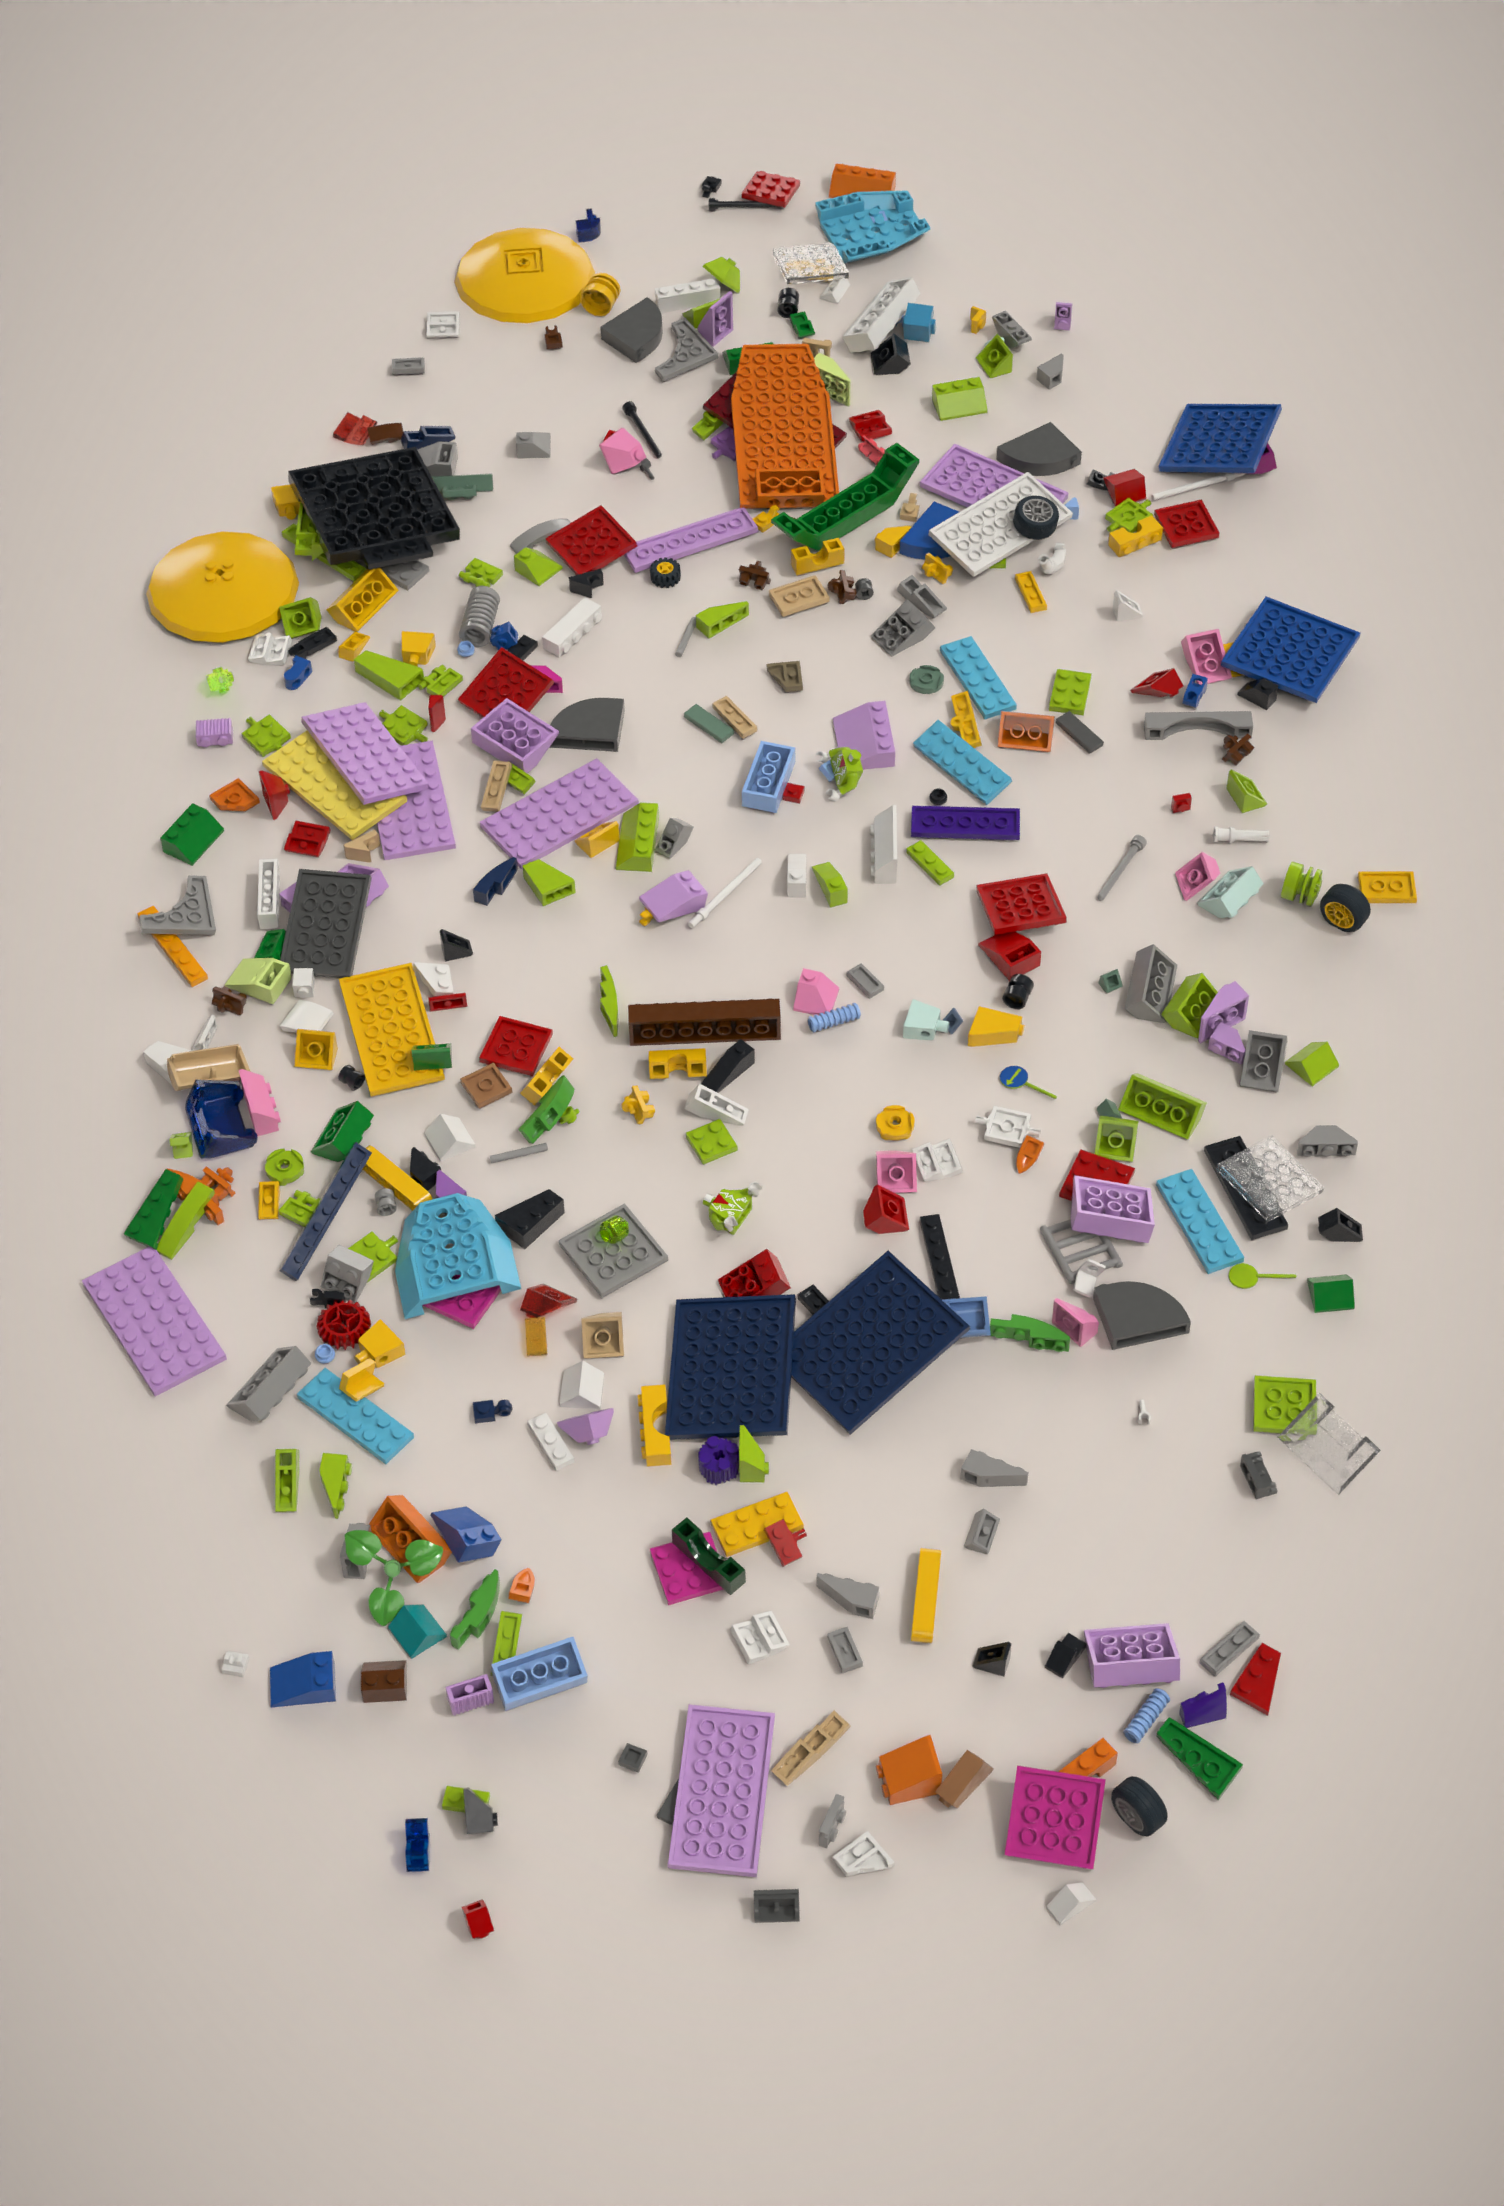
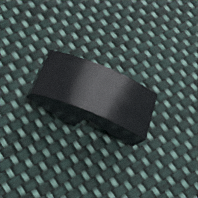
M1093 469L1087 485L1108 491L1104 482V477H1107V475Z

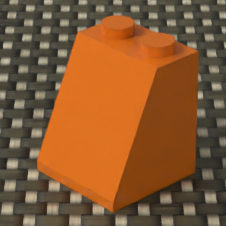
M931 1735L924 1736L879 1756V1765H876V1772L878 1778L883 1780L884 1785H881L884 1798L888 1797L890 1805L937 1795L936 1790L942 1784V1771Z

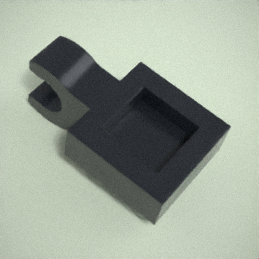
M707 176L702 183V190H704L702 197L709 198L711 192L716 193L722 185V179Z
M312 1289V1295L318 1297L310 1298L311 1305H324L325 1309L327 1304L333 1306L334 1301L337 1303H341L342 1300L345 1301V1295L342 1292L324 1291L323 1294L320 1289Z

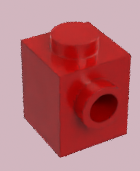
M483 1899L462 1907L469 1933L473 1939L487 1937L490 1932L494 1931L487 1906Z

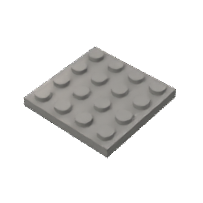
M625 1203L559 1240L561 1248L602 1298L668 1261V1255Z

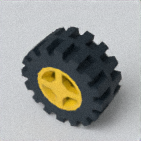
M664 557V559L659 558V561L655 560L651 564L650 578L657 587L669 588V586L674 587L675 584L679 583L681 570L680 564L676 560L673 561L672 558L667 559V557Z

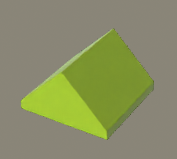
M720 298L682 313L683 317L695 329L698 328L709 308L719 301Z
M996 334L976 357L990 378L1012 372L1013 354L1002 338Z
M1232 769L1229 771L1226 789L1242 813L1267 805L1252 779Z
M1328 1041L1311 1042L1285 1061L1286 1066L1312 1087L1339 1067V1063Z

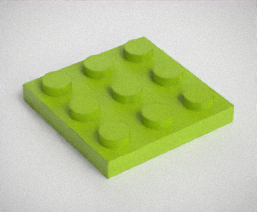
M1255 1375L1254 1432L1316 1436V1380Z

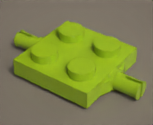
M1127 498L1107 512L1105 519L1112 523L1107 527L1108 532H1113L1122 527L1130 533L1137 531L1139 520L1153 516L1152 513L1146 510L1151 505V501L1146 499L1143 503L1139 504Z
M401 705L392 714L384 710L380 711L379 716L385 719L382 724L401 746L408 745L416 739L420 742L428 740L426 736L421 734L428 726L427 720Z
M270 714L258 722L252 717L247 718L246 722L251 727L241 733L242 737L262 757L270 752L279 750L286 741L291 739L290 733Z
M372 1231L348 1248L374 1261L367 1283L397 1262V1256L390 1250V1247L398 1243V1239L394 1235L384 1242Z

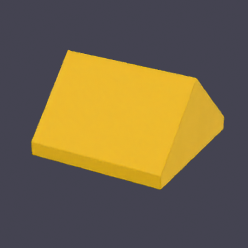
M617 821L602 823L574 841L592 858L619 842V824Z
M297 1029L295 1067L333 1070L338 1050L335 1032Z

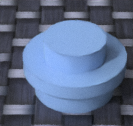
M470 641L460 642L457 648L458 654L463 657L471 656L475 651Z
M322 1344L317 1347L315 1358L320 1363H329L335 1358V1350L328 1344Z

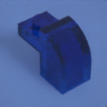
M592 208L586 209V219L576 220L578 243L595 240L601 234L600 218H597L596 214L593 215Z
M428 1818L406 1819L405 1856L407 1872L429 1871L430 1833Z

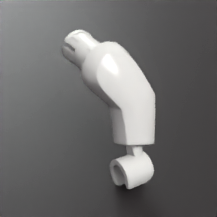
M1057 542L1055 544V552L1051 558L1046 554L1039 556L1038 562L1041 564V571L1043 573L1053 574L1063 567L1066 557L1064 543Z

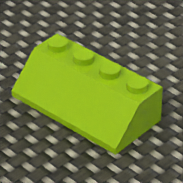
M640 802L623 813L616 870L652 872L659 821L658 803Z
M1136 1073L1131 1075L1118 1110L1180 1137L1189 1139L1201 1120L1207 1102Z

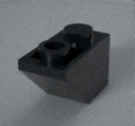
M413 1147L411 1149L410 1161L411 1178L428 1191L436 1185L437 1171L441 1170V1167L438 1163L428 1159L423 1151Z

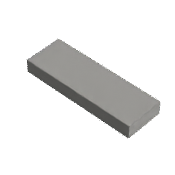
M1243 1621L1205 1654L1199 1663L1216 1677L1257 1641L1260 1634Z

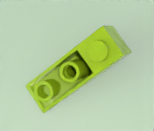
M323 1453L319 1469L320 1477L334 1517L338 1519L340 1511L344 1510L345 1501L343 1495L348 1491V1481L346 1480L347 1476L351 1475L352 1463H349L347 1455Z

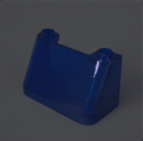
M195 1080L186 1099L185 1110L201 1159H211L251 1148L257 1143V1133L253 1128H245L238 1107L240 1100L244 1096L239 1081Z

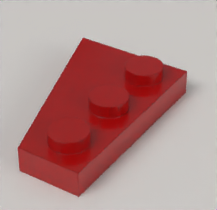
M1262 1643L1231 1689L1230 1695L1268 1716L1281 1653Z

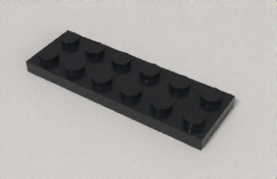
M1241 1136L1204 1146V1152L1251 1240L1287 1230L1288 1223Z

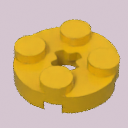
M887 1106L876 1117V1129L884 1140L908 1139L914 1130V1116L911 1112L906 1111L903 1106ZM895 1120V1121H897V1123H900V1124H898V1125H893L892 1123H893V1121Z

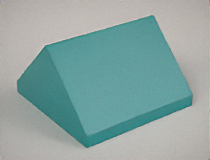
M424 1604L404 1605L388 1626L390 1632L411 1659L447 1637V1634Z

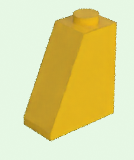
M979 1006L968 1034V1046L1017 1043L1019 1035H1023L1025 1025H1022V1016Z

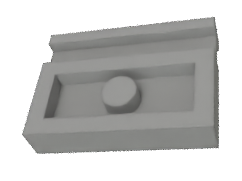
M835 1795L819 1830V1846L828 1848L830 1841H835L838 1829H836L838 1823H843L847 1812L844 1810V1796Z

